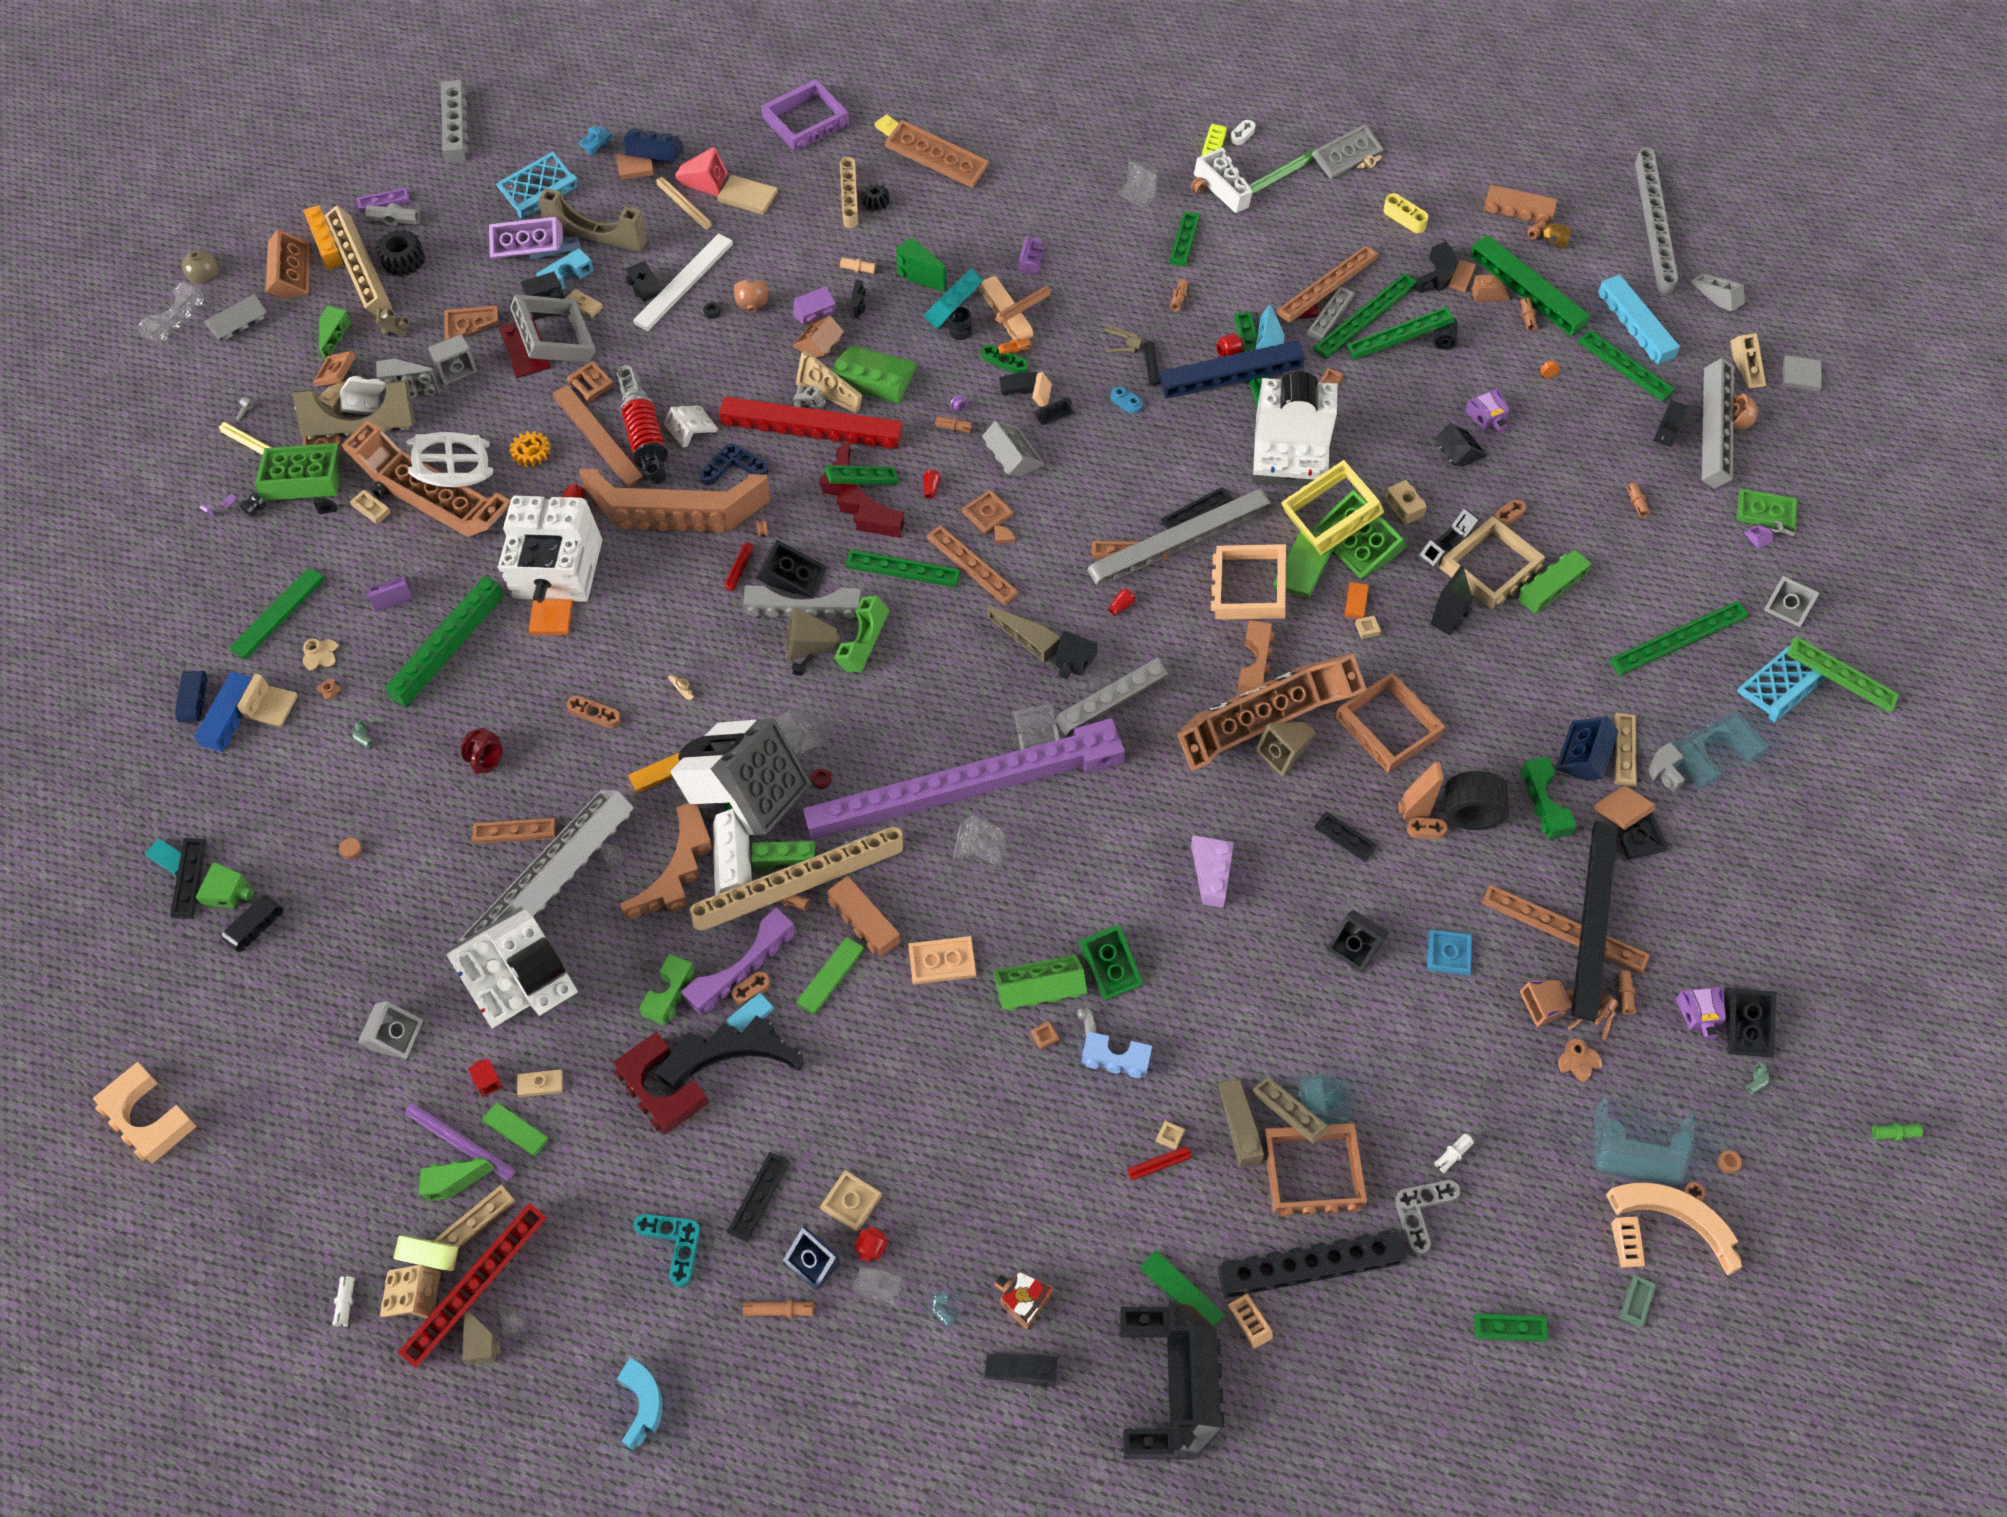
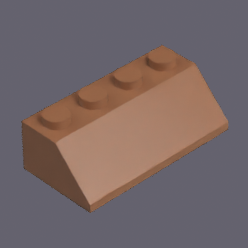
M279 229L268 240L266 293L280 299L309 295V243Z

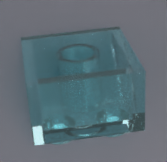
M1320 1072L1298 1080L1302 1105L1327 1125L1352 1123L1346 1081Z

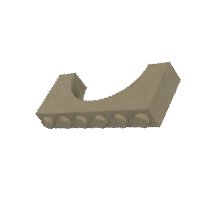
M545 188L538 199L543 218L556 217L563 225V234L578 236L582 239L642 252L648 241L641 210L624 207L618 218L619 221L602 223L586 218L576 212L565 201L560 191Z
M408 380L386 383V395L380 408L375 413L361 418H347L331 412L322 404L315 389L297 390L292 393L301 437L307 436V439L319 438L318 435L335 437L337 433H344V436L352 435L366 420L380 427L383 432L392 431V428L399 427L400 430L411 429L410 426L415 424Z

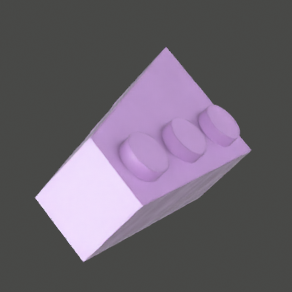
M1192 836L1191 850L1202 905L1224 907L1234 842Z

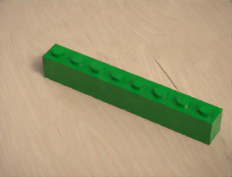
M1486 235L1473 244L1470 257L1519 296L1525 298L1526 301L1527 297L1531 298L1532 306L1572 337L1586 327L1590 317L1586 311L1581 309L1490 236Z
M485 575L385 686L390 699L404 707L411 703L504 597L500 583Z

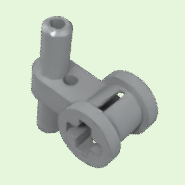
M798 385L796 394L793 397L794 406L810 405L812 409H821L825 405L826 400L824 396L820 395V390L817 386H809L804 391L805 387Z

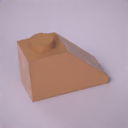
M1494 275L1475 276L1472 287L1475 302L1510 300L1507 286Z

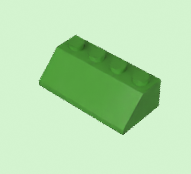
M1077 955L993 970L1002 1009L1015 1010L1019 1006H1036L1040 1002L1045 1001L1057 1002L1061 998H1077L1087 993L1084 969Z

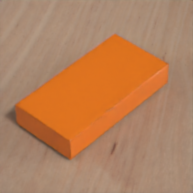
M1349 582L1345 617L1364 618L1369 585Z

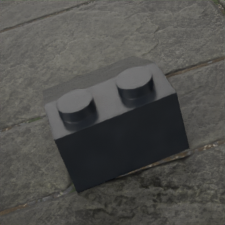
M776 540L770 547L756 579L771 587L813 598L827 566Z
M1462 566L1459 567L1441 591L1430 624L1450 636L1454 630L1458 631L1463 624L1462 619L1464 617L1468 618L1473 610L1471 608L1473 597Z
M1725 987L1724 1007L1728 1054L1774 1057L1776 991Z

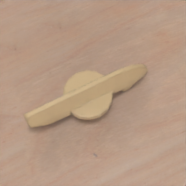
M1367 156L1364 162L1356 168H1363L1365 166L1372 168L1376 161L1382 159V156Z
M674 675L668 676V679L685 699L691 700L694 698L692 690H688L689 682L687 680L679 679Z

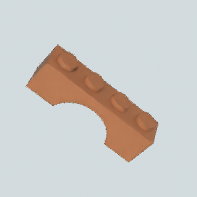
M1248 621L1244 646L1254 652L1257 661L1249 667L1241 668L1237 695L1267 682V680L1263 679L1264 675L1268 676L1270 664H1266V660L1271 658L1272 648L1268 646L1269 643H1273L1274 639L1271 623Z

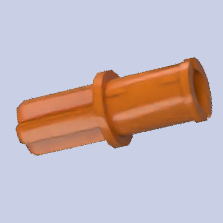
M1014 339L1008 343H1002L998 346L999 353L1006 354L1012 352L1016 354L1019 351L1029 350L1030 347L1027 346H1031V342L1029 339L1018 341Z

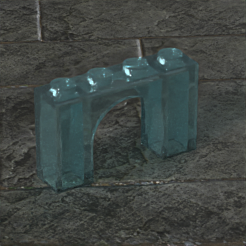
M1739 711L1731 715L1728 713L1718 722H1711L1703 730H1696L1684 740L1681 738L1673 744L1684 756L1679 766L1700 791L1715 783L1722 774L1707 756L1704 748L1705 743L1720 741L1730 745L1747 765L1763 757L1769 749L1767 743Z

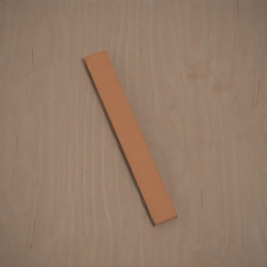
M1364 246L1277 309L1276 315L1289 323L1375 261L1379 253Z
M568 385L552 393L555 400L627 488H631L644 480L643 475Z
M1489 885L1481 904L1579 946L1580 923L1493 885ZM1606 935L1604 958L1642 974L1650 954Z

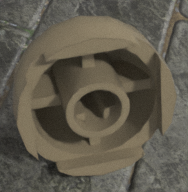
M205 250L189 252L185 255L182 262L185 277L195 284L207 283V280L216 278L220 270L216 258Z

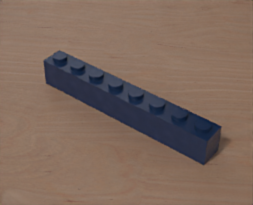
M1299 340L1159 371V383L1164 398H1173L1304 368L1305 355Z

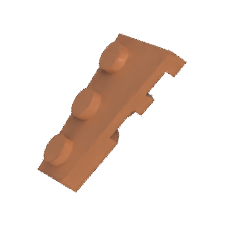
M498 306L444 310L445 340L460 334L464 338L499 325Z

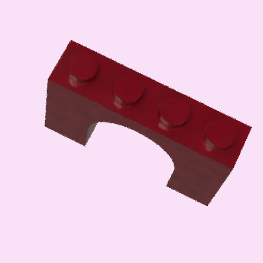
M655 1032L615 1060L613 1064L616 1070L613 1072L620 1082L623 1080L628 1086L625 1089L632 1098H638L640 1101L638 1106L644 1115L649 1113L653 1118L650 1122L657 1132L662 1130L664 1135H666L708 1105L709 1102L704 1092L694 1080L668 1097H654L644 1090L647 1074L671 1054L668 1045L658 1032Z

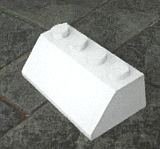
M734 809L717 814L711 829L715 895L752 881L749 835Z

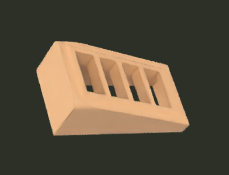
M1638 1217L1615 1218L1611 1225L1621 1268L1644 1267L1645 1262ZM1630 1226L1631 1228L1622 1230V1227ZM1623 1236H1632L1633 1239L1623 1240ZM1630 1245H1634V1246H1635V1249H1625V1248H1624V1246H1630ZM1626 1255H1637V1258L1626 1259Z
M1248 1294L1228 1304V1308L1253 1349L1273 1338L1271 1328ZM1248 1304L1249 1308L1238 1313L1237 1309ZM1251 1313L1254 1314L1252 1317L1246 1319L1245 1321L1242 1319L1243 1317ZM1258 1321V1325L1251 1329L1248 1328L1249 1325Z

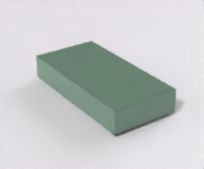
M1634 1274L1619 1318L1642 1328L1657 1284Z

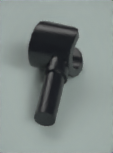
M810 654L801 664L793 663L792 674L802 676L805 667L813 659V655Z

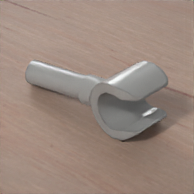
M246 396L240 400V405L243 407L235 418L237 421L241 420L247 410H251L254 407V403Z
M1772 522V524L1777 526V530L1771 528L1773 534L1780 532L1792 537L1795 535V532L1783 528L1781 522Z

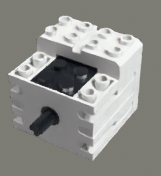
M513 496L503 527L506 539L498 565L499 571L503 572L502 577L507 582L508 589L512 590V597L531 599L538 603H542L545 599H572V601L587 602L603 540L587 501L583 498L551 497V499H545L540 496Z

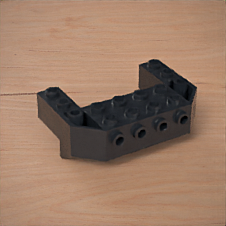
M1169 1302L1168 1307H1121L1119 1313L1120 1337L1167 1338L1170 1429L1123 1430V1460H1196L1218 1436L1221 1427H1224V1412H1221L1220 1403H1223V1388H1219V1378H1222V1365L1218 1363L1221 1343L1220 1339H1217V1329L1191 1305Z

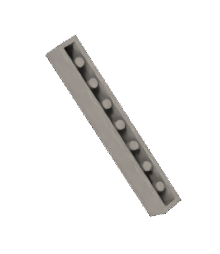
M1723 358L1705 367L1703 378L1701 477L1705 484L1714 489L1733 480L1734 366Z

